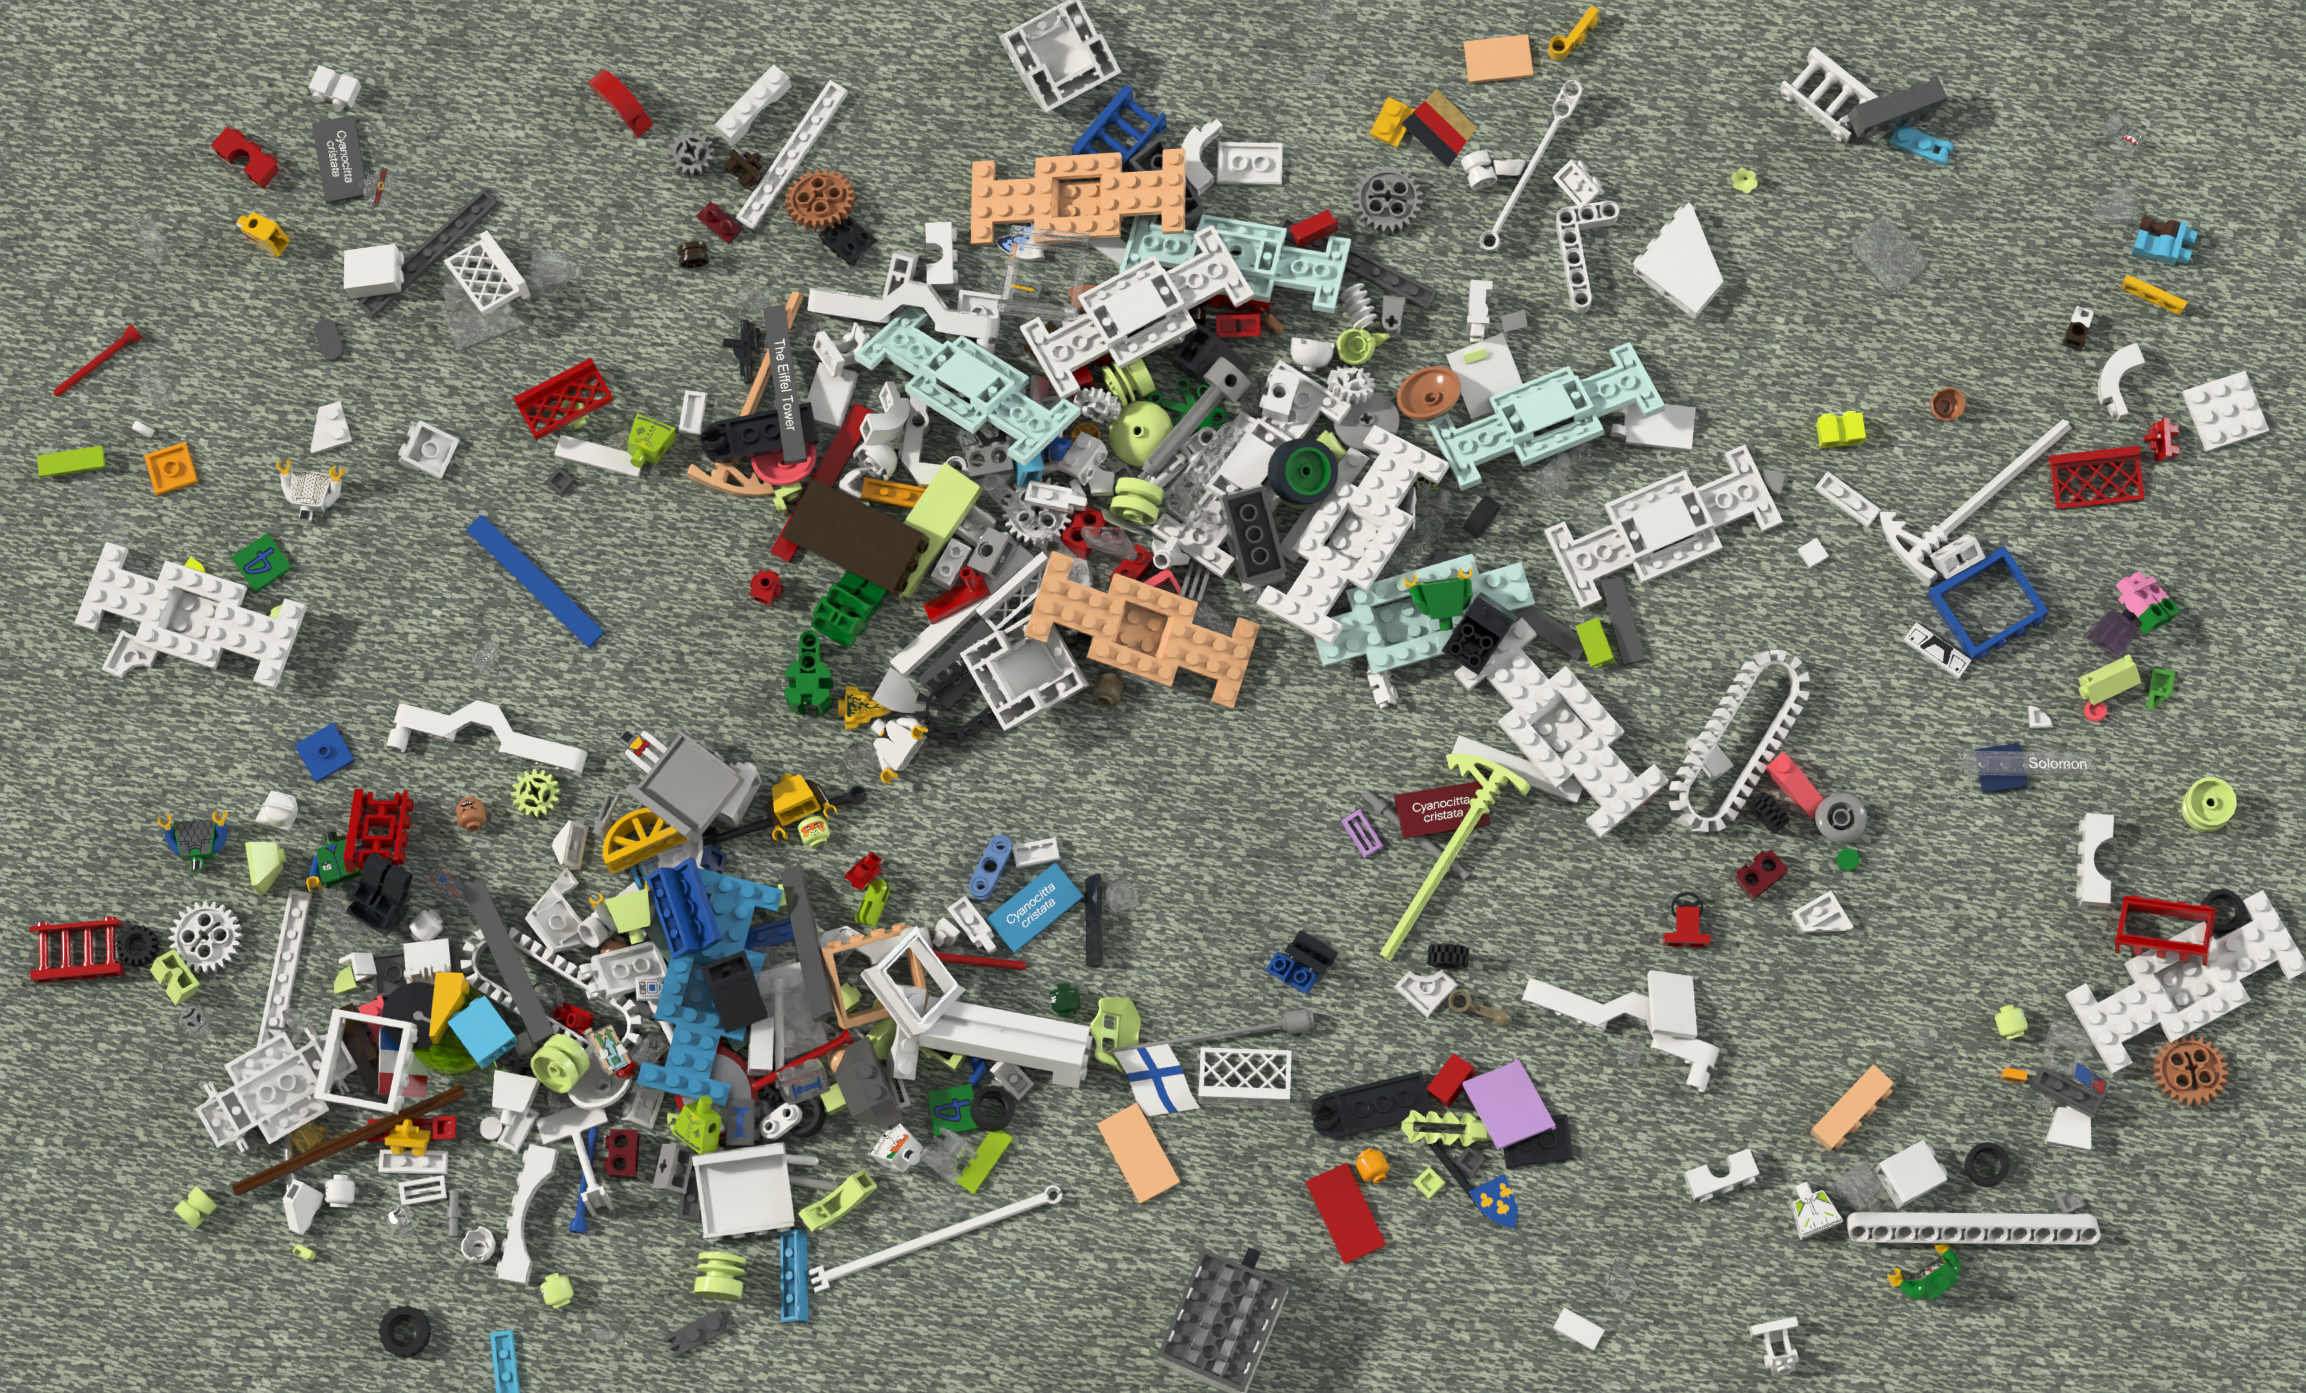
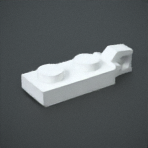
M1030 480L1024 503L1063 512H1073V510L1085 511L1087 498L1078 497V494L1070 488Z
M966 896L947 908L954 920L978 949L983 946L989 955L997 950L991 941L994 938L991 928Z

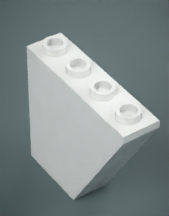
M1688 202L1684 208L1682 206L1678 208L1673 216L1675 219L1671 223L1667 222L1662 227L1661 235L1658 239L1653 238L1646 247L1648 249L1644 255L1640 254L1633 262V273L1695 320L1722 288L1723 279L1693 206Z

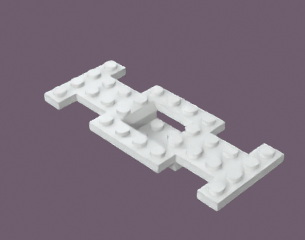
M1213 225L1193 235L1202 253L1166 272L1154 255L1079 295L1078 300L1087 314L1049 334L1039 317L1020 326L1022 334L1061 400L1081 391L1071 372L1108 352L1120 370L1197 329L1187 310L1217 294L1226 291L1235 308L1255 298L1254 293ZM1163 315L1166 316L1165 319L1127 338V335Z
M1281 360L1270 372V375L1274 374L1275 368L1300 375L1287 423L1266 416L1256 420L1241 411L1190 478L1192 483L1205 490L1206 493L1185 521L1181 524L1164 513L1151 529L1154 535L1165 542L1169 540L1171 535L1177 536L1179 538L1178 546L1182 553H1186L1191 559L1222 579L1235 564L1236 560L1219 549L1229 536L1219 496L1261 485L1268 476V463L1271 455L1280 445L1292 439L1303 438L1320 414L1340 424L1352 408L1350 403L1348 404L1345 400L1339 401V396H1332L1331 391ZM1281 393L1278 398L1284 397V394ZM1268 479L1264 486L1271 512L1273 513L1283 499L1276 495Z
M1376 425L1373 426L1363 441V445L1378 453L1379 456L1360 485L1356 487L1339 478L1331 493L1326 497L1292 548L1293 553L1309 562L1287 595L1268 585L1256 602L1257 606L1331 646L1342 631L1343 625L1327 617V614L1346 585L1351 586L1354 584L1368 591L1414 522L1412 515L1398 509L1400 503L1419 475L1439 484L1450 467L1448 462ZM1346 510H1348L1349 513L1347 514V516L1345 517V519L1343 520V522L1341 523V525L1339 526V528L1337 529V531L1335 532L1327 546H1325L1324 543L1326 542V540L1328 539V537L1330 536V534L1332 533V531L1334 530V528L1336 527V525L1338 524Z
M1746 445L1728 451L1724 455L1733 473L1698 488L1696 486L1693 487L1684 470L1606 503L1604 507L1612 525L1577 540H1573L1565 521L1545 529L1544 534L1580 609L1583 610L1602 600L1593 581L1633 565L1641 584L1722 550L1723 547L1715 529L1752 513L1762 533L1781 525L1783 520ZM1690 535H1693V537H1691V538H1689V539H1686V540H1684V541H1682V542H1679V543L1674 544V545H1672V546H1670V547H1667V548H1665V549H1663V550H1660V551H1658V552H1656V553H1653L1655 550H1658V549H1660V548H1662V547H1665V546H1667V545H1669V544H1672V543H1674V542H1676V541H1679V540H1681V539H1683V538H1686V537H1688V536H1690Z
M109 542L105 543L74 622L76 625L97 631L105 611L141 623L134 643L215 670L223 651H231L259 660L260 664L253 681L276 689L306 612V605L284 599L277 619L240 607L247 587L166 560L158 581L122 570L129 550ZM182 590L187 591V592H190V593H193V594H196V595H192V594L183 592ZM199 596H203V597H206V598H209V599L218 601V602H220V603H217V602H214V601H211V600H208V599H205V598H202V597H199Z
M1521 618L1511 626L1479 675L1465 666L1460 667L1454 672V675L1468 691L1487 678L1513 708L1498 721V725L1555 789L1560 787L1569 778L1575 777L1601 806L1600 809L1586 819L1587 825L1601 839L1667 785L1669 780L1655 764L1639 777H1636L1609 747L1625 731L1566 666L1550 679L1541 672L1522 650L1526 644L1537 636V633ZM1563 699H1564V700L1570 705V707L1579 715V717L1588 725V727L1592 730V732H1590V730L1581 722V720L1573 713V711L1564 703Z
M2263 890L2242 901L2252 922L2218 940L2212 937L2207 966L2202 965V956L2191 955L2187 962H2183L2179 959V953L2167 951L2166 957L2161 959L2156 956L2155 949H2150L2124 964L2135 984L2099 1003L2086 983L2066 993L2067 1000L2111 1075L2133 1063L2122 1045L2123 1042L2155 1025H2160L2169 1042L2172 1043L2251 1000L2240 980L2277 961L2288 981L2306 972L2305 959ZM2203 921L2169 940L2203 945L2206 923Z

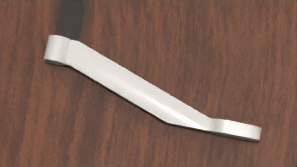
M1569 80L1563 85L1552 108L1554 113L1552 125L1492 231H1485L1480 236V244L1486 251L1495 252L1499 249L1501 245V239L1498 236L1499 231L1548 147L1559 124L1572 115L1583 91L1579 82ZM1571 84L1579 88L1575 96H1569L1566 93L1567 87ZM1560 104H1566L1569 107L1568 113L1564 116L1557 114L1556 109ZM1489 236L1496 238V243L1492 247L1485 245V239Z

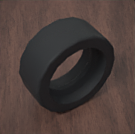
M1486 495L1467 518L1463 530L1478 539L1495 519L1501 505Z
M2216 889L2210 892L2200 905L2209 906L2216 899H2226L2232 903L2235 908L2234 919L2227 924L2215 923L2213 931L2217 934H2226L2235 930L2242 922L2245 914L2244 904L2241 898L2233 891Z
M987 1086L979 1090L970 1106V1114L974 1123L981 1129L990 1132L1004 1129L1015 1113L1014 1099L1009 1092L997 1086ZM986 1098H992L1001 1102L1005 1107L1003 1118L995 1120L985 1116L980 1109L981 1101Z
M808 1093L797 1094V1099L794 1098L793 1094L784 1103L791 1102L798 1105L802 1102H808L814 1107L815 1113L812 1122L807 1127L797 1128L794 1126L788 1132L804 1138L815 1135L821 1130L825 1122L826 1112L824 1105L819 1099ZM790 1110L786 1112V1117L790 1116Z
M1985 1142L1979 1143L1970 1150L1966 1156L1964 1167L1966 1175L1973 1183L1988 1188L1996 1186L2004 1180L2009 1172L2010 1161L2008 1154L2002 1147L1995 1143ZM1981 1152H1992L1999 1158L2001 1167L1996 1176L1984 1178L1975 1171L1974 1159Z

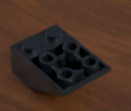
M1198 323L1196 324L1197 329L1190 332L1172 357L1174 367L1198 383L1208 387L1210 385L1204 380L1203 376L1220 357L1228 360L1244 375L1252 367L1218 336ZM1228 375L1225 378L1226 385H1228L1230 381Z
M1480 592L1441 651L1479 675L1518 616Z
M745 950L702 966L701 973L725 1034L768 1018Z

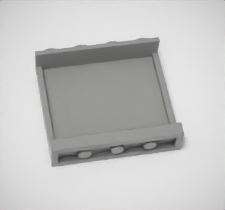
M675 727L673 730L679 734L637 788L630 783L625 791L695 844L745 780L739 775L741 770L730 763L727 766L724 763L726 759L717 752L711 754L709 752L711 748L700 740L696 743L694 741L695 736L684 729L682 732Z

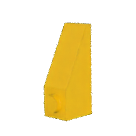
M436 972L429 1037L433 1044L439 1043L449 1027L447 1022L451 1020V1017L456 1012H459L465 1002V994H469V981H466L463 973Z

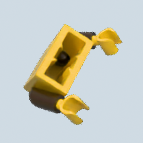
M790 773L783 774L780 778L781 783L772 787V796H770L766 806L771 827L774 826L772 837L777 842H779L778 834L780 832L783 833L784 839H788V833L781 829L780 824L786 826L821 810V805L824 807L823 813L828 820H830L827 815L829 810H834L836 815H838L836 807L829 804V798L820 784L810 779L804 780L801 775L793 777Z

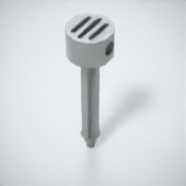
M1220 357L1203 376L1204 380L1210 385L1208 390L1144 461V466L1141 468L1143 472L1138 475V479L1145 480L1148 475L1152 477L1153 474L1159 473L1161 468L1218 403L1225 398L1234 404L1251 385L1250 380L1228 360ZM1227 375L1230 379L1228 385L1225 384V378Z

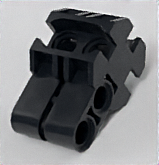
M373 852L364 864L360 882L350 897V900L354 902L347 908L346 913L382 935L388 936L392 931L393 924L395 923L398 926L409 909V905L406 903L413 895V892L409 891L413 874L396 864L392 866L391 861Z

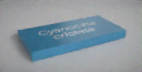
M1054 863L988 916L986 921L1015 954L1081 901L1084 896L1060 867Z

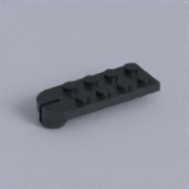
M811 402L799 404L805 447L819 444ZM777 409L716 421L707 426L700 435L705 455L715 463H729L783 451Z
M1422 1071L1323 1094L1312 1105L1311 1119L1332 1115L1331 1119L1313 1120V1126L1322 1137L1338 1139L1402 1124V1121L1409 1116L1410 1110H1415L1426 1117L1432 1109Z

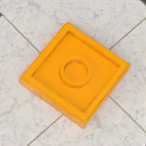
M186 442L144 455L156 496L199 483Z

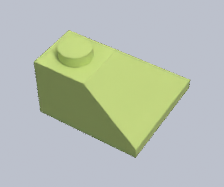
M247 842L245 845L251 883L260 895H264L283 870V862L286 861L285 851L283 848L280 849V846L275 842Z

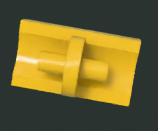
M405 1119L403 1125H396V1128L390 1129L389 1136L385 1138V1145H390L392 1154H403L406 1147H412V1154L414 1156H424L427 1151V1144L432 1137L431 1131L419 1130V1127L413 1126L412 1120Z

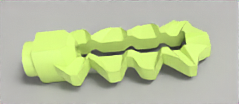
M1410 1110L1409 1116L1401 1124V1130L1408 1136L1409 1143H1413L1423 1137L1427 1144L1435 1143L1438 1138H1441L1443 1144L1446 1145L1452 1144L1459 1138L1462 1146H1469L1475 1141L1492 1140L1482 1120H1476L1469 1113H1464L1459 1121L1452 1112L1445 1113L1443 1118H1439L1438 1114L1433 1111H1429L1426 1117H1424L1415 1110ZM1414 1122L1466 1125L1465 1135L1413 1132Z

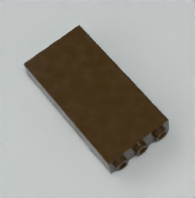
M812 479L781 536L787 542L897 597L905 591L908 585L907 580L911 573L916 571L918 560L927 551L930 540L924 533L815 479Z

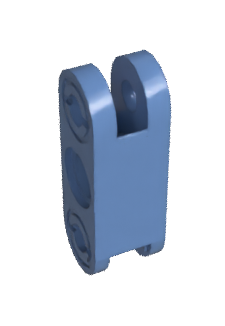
M997 835L991 839L970 880V892L976 900H986L992 895L1012 855L1011 841L1004 835ZM1000 846H1004V847H1005V848L1002 849V850H998V849H997V848L1000 847ZM992 863L997 866L994 872H987L985 870L988 864ZM981 885L984 886L981 890L977 889Z

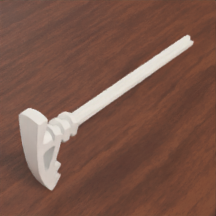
M2062 419L1939 526L1932 525L1930 532L1925 531L1922 534L1923 539L1902 530L1905 528V521H1892L1896 517L1895 512H1880L1879 516L1883 532L1891 548L1902 562L1929 587L1938 579V574L1922 564L1924 562L1923 556L1926 558L1930 557L1929 555L1932 554L1931 549L1937 551L1940 548L1939 543L1945 544L1948 541L1947 536L2069 432L2072 429L2069 422ZM1897 539L1913 546V548L1907 552Z

